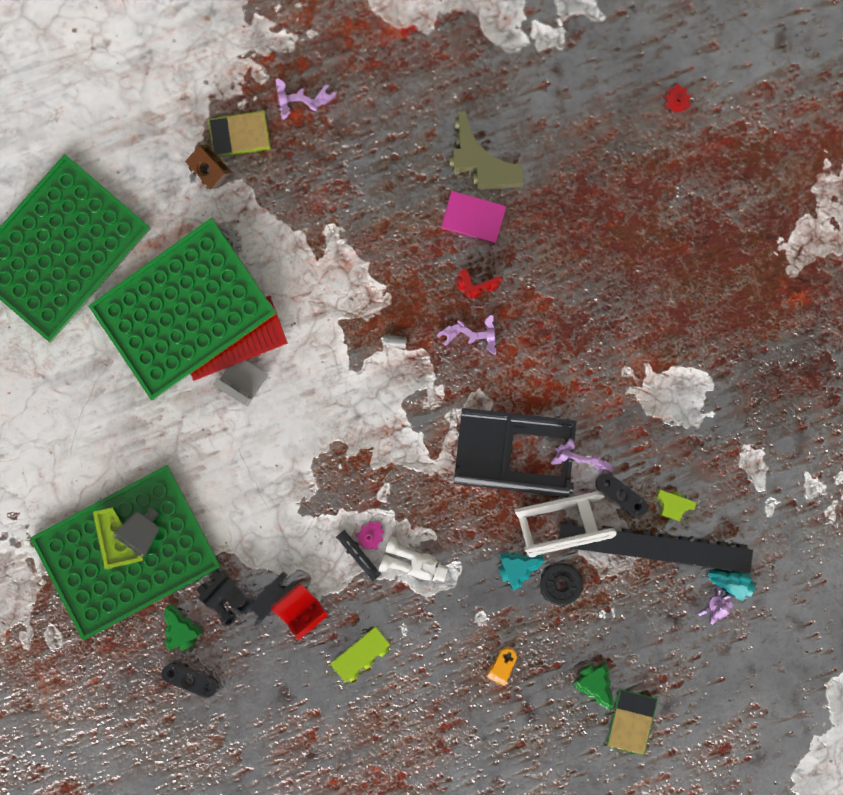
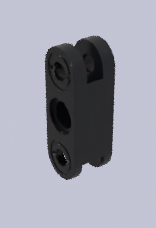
M602 474L597 477L595 481L596 489L601 491L608 499L628 514L642 516L646 513L647 502L613 475ZM604 480L608 481L607 487L603 485ZM619 490H623L626 494L625 499L622 501L616 496ZM636 503L639 505L638 510H635L634 505Z
M284 571L244 611L245 615L252 610L258 615L254 622L255 626L272 611V605L297 585L292 581L284 590L279 586L288 576Z
M177 662L169 663L161 671V677L164 682L205 698L212 697L219 690L220 685L217 678ZM170 670L174 671V676L171 675ZM187 675H192L195 678L193 685L186 682ZM206 684H209L211 689H207Z

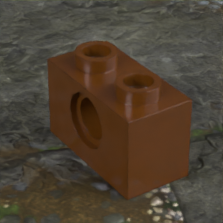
M199 145L185 161L189 166V170L193 174L198 175L202 184L208 189L219 188L232 174V171L208 145ZM207 164L210 168L209 173L206 171Z

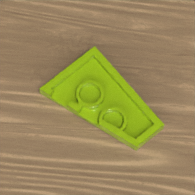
M113 508L93 512L105 569L144 561L143 558L112 536L123 525Z

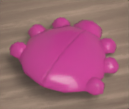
M369 521L368 526L362 525L360 533H356V537L363 548L377 550L379 542H383L384 539L381 537V534H384L385 531L381 529L382 525L380 522L373 524L372 521Z

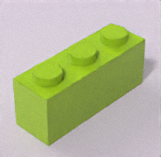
M375 626L334 659L330 665L344 682L347 680L352 682L360 675L358 671L363 667L368 669L375 663L373 660L378 655L380 657L384 656L390 650L388 647L391 643L380 629Z

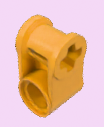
M506 646L500 650L487 674V678L503 686L507 683L517 660L516 652L512 647ZM511 652L512 659L508 658L506 661L503 654Z

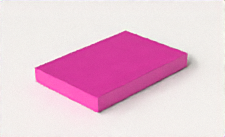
M451 191L441 228L496 244L506 206Z

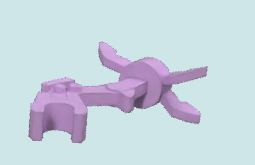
M276 79L282 120H285L290 113L288 102L302 101L309 105L310 109L317 111V107L327 104L336 96L335 91L331 95L326 93L329 89L328 84L323 87L315 99L303 95L304 89H300L297 94L286 95V84L282 80Z
M490 315L485 321L488 327L487 332L474 333L466 328L464 322L457 320L458 324L452 327L449 326L437 334L438 338L442 335L447 336V340L443 342L444 346L448 345L459 332L470 337L469 344L475 342L476 339L487 338V350L496 355V348L494 347L496 344L495 327L492 324L494 323L493 315Z
M572 439L568 440L566 445L561 444L559 449L554 448L557 451V455L552 459V465L561 464L562 461L571 458L579 464L582 462L594 464V467L600 473L604 474V471L610 474L613 473L614 466L607 461L600 460L598 456L585 457L570 452V450L575 448V443Z
M718 586L716 596L709 599V607L698 613L701 616L713 610L710 621L712 625L719 618L721 619L730 613L729 608L734 604L728 600V598L733 596L729 593L722 598L720 597L722 587Z

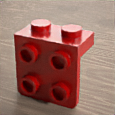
M467 269L459 271L456 278L459 291L463 290L465 298L471 297V299L481 296V293L485 290L492 292L499 289L503 281L501 275L473 286Z
M297 584L271 607L272 611L288 625L298 640L329 616L319 600L302 584Z

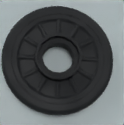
M558 563L546 569L541 577L540 587L546 600L554 605L565 606L578 599L582 592L583 582L580 573L573 566ZM559 579H564L567 582L564 590H559L556 587V582Z

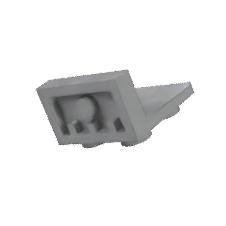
M244 361L226 368L221 378H216L213 385L248 407L268 375L248 361Z

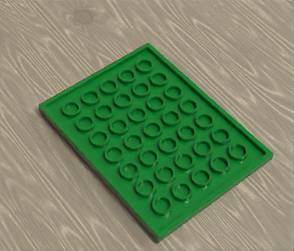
M64 154L0 226V300L51 343L150 231L151 227Z
M213 218L208 219L88 305L150 400H155L277 314Z
M168 465L30 537L82 641L221 567ZM113 508L121 523L124 524L136 512L144 516L149 508L155 510L159 515L153 523L159 527V530L147 554L142 557L144 561L105 569L93 512Z

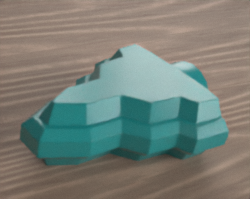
M506 552L499 554L502 566L498 567L503 582L509 581L514 591L521 587L523 581L527 580L531 572L538 569L545 560L542 554L529 557L520 553L511 554Z
M717 568L710 570L708 576L711 582L725 588L728 593L736 596L741 601L746 596L752 597L757 584L752 581V574L747 572H730Z

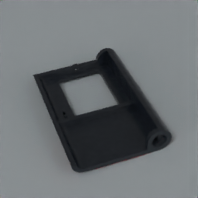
M462 408L454 484L569 497V494H573L574 482H571L573 459L567 458L564 461L561 476L511 471L509 466L512 439L515 433L563 438L567 444L570 439L575 442L577 421Z

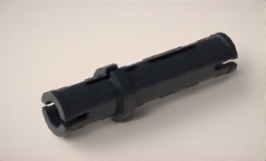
M343 530L336 536L346 549L345 552L354 558L372 582L381 575V572L377 570L370 559L359 548L360 544L358 542L355 543L346 530ZM347 541L351 544V546L356 550L358 554H356L353 551V549L348 545ZM359 557H361L366 562V564L370 567L371 570L367 568V566L362 562V560Z

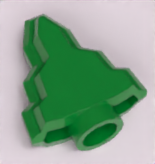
M172 604L165 607V620L168 625L165 630L167 636L165 644L168 651L178 647L183 651L195 645L194 639L203 634L199 625H194L190 618L183 617L181 611Z
M603 663L597 667L589 664L579 671L581 677L573 683L579 692L584 691L588 697L595 698L598 704L608 710L612 708L614 701L609 689L611 681L608 677L610 671L607 664Z

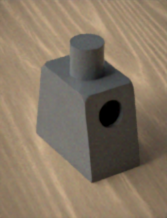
M151 508L148 509L144 516L136 512L112 536L142 558L147 554L159 530V527L153 523L159 514Z

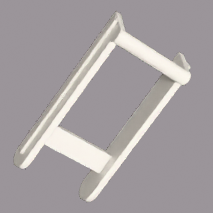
M601 491L514 509L522 528L527 546L525 547L527 555L535 557L537 554L615 537L617 533L613 528L597 530L590 503L603 500L605 495ZM578 506L586 534L534 545L526 517Z

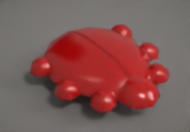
M679 84L674 85V89L669 88L670 94L665 96L667 99L666 108H670L674 112H683L691 107L689 103L691 95L686 94L687 88L682 89V86Z

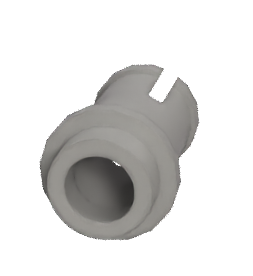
M390 333L388 335L384 334L383 346H386V348L390 346L405 349L407 337L390 335Z

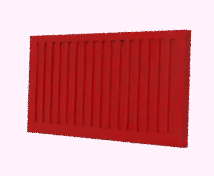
M267 296L266 298L275 309L272 296ZM275 314L191 374L192 380H199L288 344L278 314Z

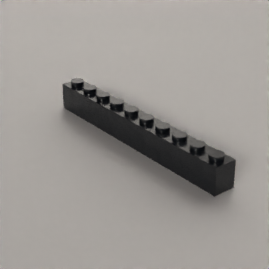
M564 520V524L559 523L557 540L586 534L584 526H575L576 522ZM602 525V529H597V530L600 531V530H605V529H609V528H613V529H614V527H611V526H603V525ZM621 528V532L616 531L617 534L613 538L570 547V549L751 573L753 550L748 549V545L736 543V547L728 546L729 542L717 541V545L709 544L710 540L698 538V542L690 541V537L679 536L678 539H671L670 534L663 533L656 537L652 536V532L640 531V534H634L633 529Z

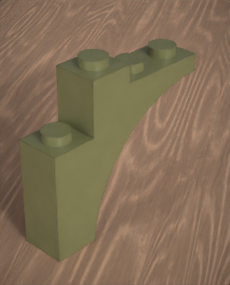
M459 111L458 117L455 118V129H459V136H456V148L460 149H453V155H449L450 167H453L454 172L476 171V173H473V184H477V190L523 187V164L518 165L504 162L484 150L471 132L466 111Z

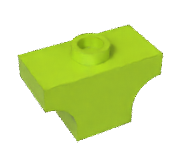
M657 490L655 497L661 503L659 515L675 521H681L685 511L689 509L695 510L697 502L683 498L684 494L672 491L671 494L663 490Z

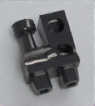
M215 570L210 575L213 583L210 586L203 583L197 588L200 595L198 599L207 608L221 616L220 621L224 626H229L236 620L237 616L232 610L227 611L224 604L228 602L233 610L243 614L254 601L231 577Z

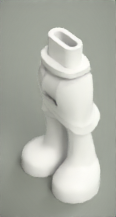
M390 536L385 552L411 560V564L383 554L379 571L385 572L389 568H394L423 580L435 581L437 579L444 582L449 567L441 565V562L437 561L430 554H421L400 546L397 538Z

